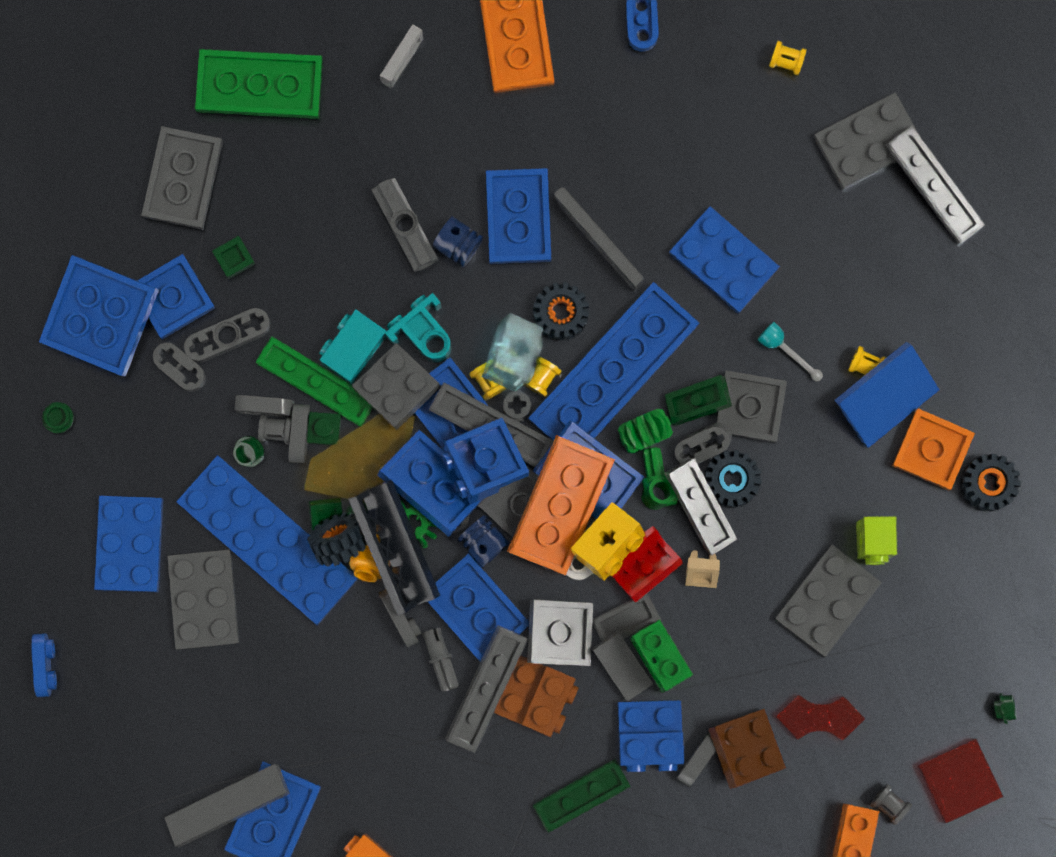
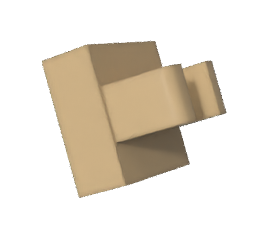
M692 551L690 558L688 557L685 586L716 588L720 571V560H717L716 554L709 555V559H701L697 557L698 551Z

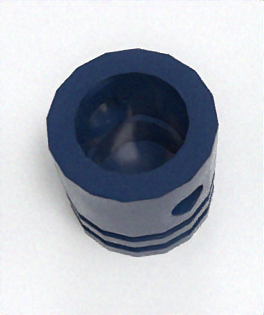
M452 216L437 235L432 247L449 259L454 258L455 263L461 262L460 266L465 267L478 250L484 237L482 235L477 236L476 231L470 232V227Z
M486 515L479 518L457 539L459 543L464 542L462 546L469 548L468 553L482 568L510 544L496 526L491 527L493 524L491 521H486L488 518Z

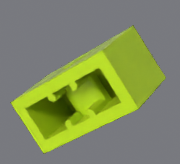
M863 517L856 522L857 559H865L866 565H884V563L889 562L890 558L897 555L896 517Z

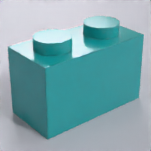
M357 310L352 315L347 313L337 327L340 332L334 340L329 338L319 352L322 355L320 359L321 364L351 385H353L386 339L385 332H387Z

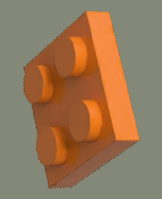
M917 408L892 466L950 491L975 433Z

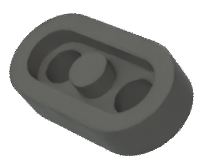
M387 589L379 592L378 594L406 646L409 648L418 643L419 641L416 636L422 633L414 618L412 617L407 620L404 614L397 616Z

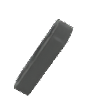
M249 309L190 335L184 343L185 353L197 363L206 362L266 335L271 326L270 319L262 309ZM256 315L258 319L264 318V321L260 324V330L256 331L254 327L247 328L245 332L248 336L242 338V332L236 322L241 321L244 327L252 322V316ZM225 327H231L236 331V338L230 344H224L219 340V333ZM213 333V339L219 346L218 349L214 350L211 344L203 348V355L199 356L197 352L191 353V349L195 347V341L199 340L202 344L211 341L207 335Z

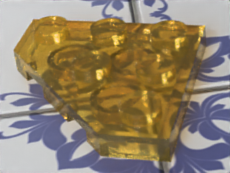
M378 414L366 424L355 429L337 441V443L310 459L304 491L349 500V498L366 488L383 483L384 481L377 475L382 467L411 439L415 416H411L401 427L395 430Z

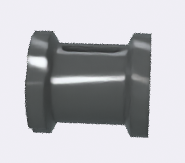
M522 391L510 392L503 402L504 414L517 422L524 421L531 412L530 398ZM517 399L521 405H526V407L521 408L520 414H515L514 409L508 408V406L513 405V400Z
M261 415L258 441H284L285 445H289L292 417H287L284 420L267 418L266 415Z
M886 784L873 798L870 806L873 808L878 807L891 819V824L897 825L911 809L912 804L909 801L904 802L891 791L892 787Z

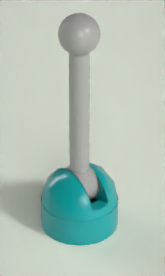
M774 321L758 337L757 340L767 348L780 347L810 373L813 381H820L823 374L819 369L812 368L784 343V332Z

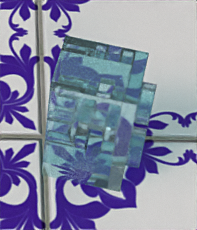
M509 313L497 326L482 377L513 391H517L524 383L528 384L535 372V367L532 366L534 357L538 356L543 345V341L540 340L543 327Z

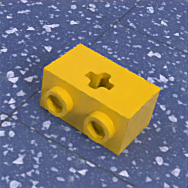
M611 502L570 549L579 562L605 581L609 576H613L619 571L623 560L630 552L636 551L641 546L643 537L646 534L640 523Z

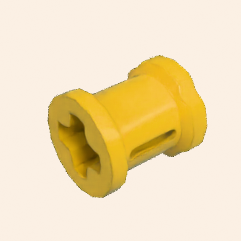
M777 40L769 67H782L793 71L794 75L799 76L807 49H793L782 45V42ZM781 56H785V57H788V58H792V59H794L795 61L790 60V59H787V58H783V57H781Z
M859 346L848 371L852 373L857 371L866 375L886 357H876L865 352L864 348Z
M538 356L536 359L538 364L529 378H524L522 384L536 394L546 397L548 386L556 375H560L562 371L553 363Z
M493 360L480 365L469 373L471 379L475 378L484 393L482 397L485 401L497 396L508 388L507 383H502L493 368L495 365Z

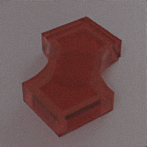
M797 695L775 716L797 740L810 732L824 731L835 735L843 741L865 720L844 696L833 703L820 705L811 703L802 696Z

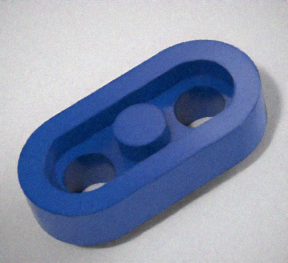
M627 0L628 42L637 51L651 50L656 45L659 35L657 0ZM638 3H644L647 9L639 11L635 6ZM644 32L648 35V39L640 41L637 35Z
M47 633L33 634L32 636L33 681L36 697L51 696L52 690L57 688L56 672L51 671L50 658H55V643L53 639L48 638Z

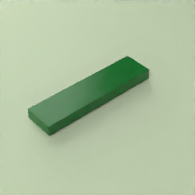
M272 336L255 362L265 370L334 412L341 414L342 417L361 428L374 409L353 389L351 384Z

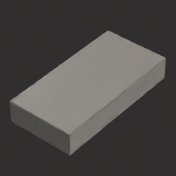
M412 24L380 75L381 83L389 88H393L423 41L422 30Z

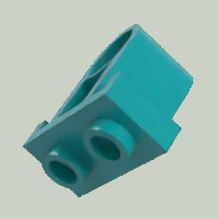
M433 293L428 297L422 295L411 304L410 307L413 310L406 316L398 315L386 326L389 330L385 332V335L394 346L396 343H399L397 336L403 333L427 361L441 363L450 355V338L428 312L432 307L438 311L441 308V302ZM435 338L442 340L444 343V348L438 353H432L427 349L428 342Z

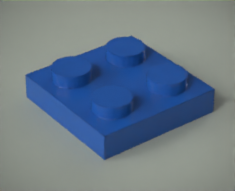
M183 254L137 280L159 289L148 318L162 340L215 309V306Z

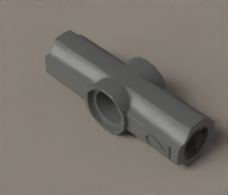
M396 178L388 179L373 188L371 191L414 272L423 270L438 261L430 242L418 222L417 215L411 209ZM404 218L410 219L413 222V227L406 232L400 231L396 227L398 221Z

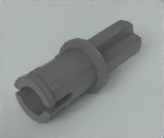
M436 628L434 631L432 629L422 633V637L431 659L428 663L433 665L440 690L446 692L458 687V681L450 660L453 656L448 653L441 628Z

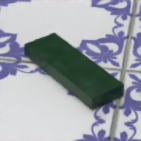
M614 759L533 804V807L549 833L631 786L618 762Z

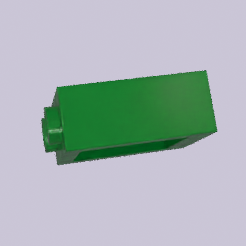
M660 620L629 639L661 693L666 692L693 675ZM652 658L656 660V664L652 662Z

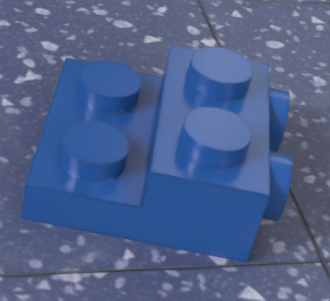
M503 418L445 441V453L441 454L443 463L448 471L454 470L458 478L454 482L456 490L461 499L467 497L470 504L499 492L501 487L529 475V470Z
M681 700L618 702L620 766H627V772H645L646 765H658L659 771H678L677 764H684Z

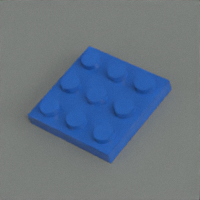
M72 255L39 342L126 377L159 289Z

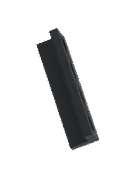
M392 479L366 488L349 498L351 507L397 616L408 612L416 605L439 597L440 593ZM363 499H364V501H365V503H366V506H367V508H368V513L366 512V510H365V508H364V505H363V503H362V501H361V500H363ZM376 531L379 534L380 542L377 539ZM388 560L390 561L393 567L392 571L388 565ZM401 589L406 598V603H404V600L402 598Z

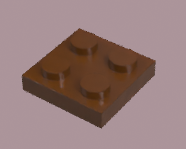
M765 709L708 729L730 789L786 768Z

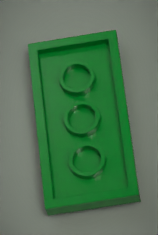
M199 49L195 110L202 113L319 119L323 57Z

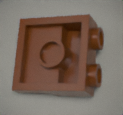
M520 655L494 713L551 737L553 732L560 733L567 717L562 715L561 712L565 703L572 705L579 687L573 685L576 680L575 678L542 664L527 663V658Z

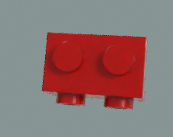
M654 526L644 531L646 535L643 537L641 546L625 557L619 571L612 576L635 603L683 564L681 558L664 541Z

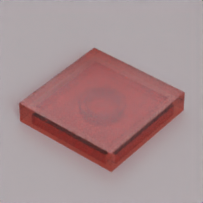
M977 739L966 742L918 765L944 823L951 822L1003 797Z

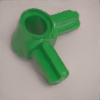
M652 447L643 450L647 477L642 480L644 488L641 498L643 503L652 510L676 505L678 498L665 475L660 448ZM653 487H659L663 490L664 500L654 496Z

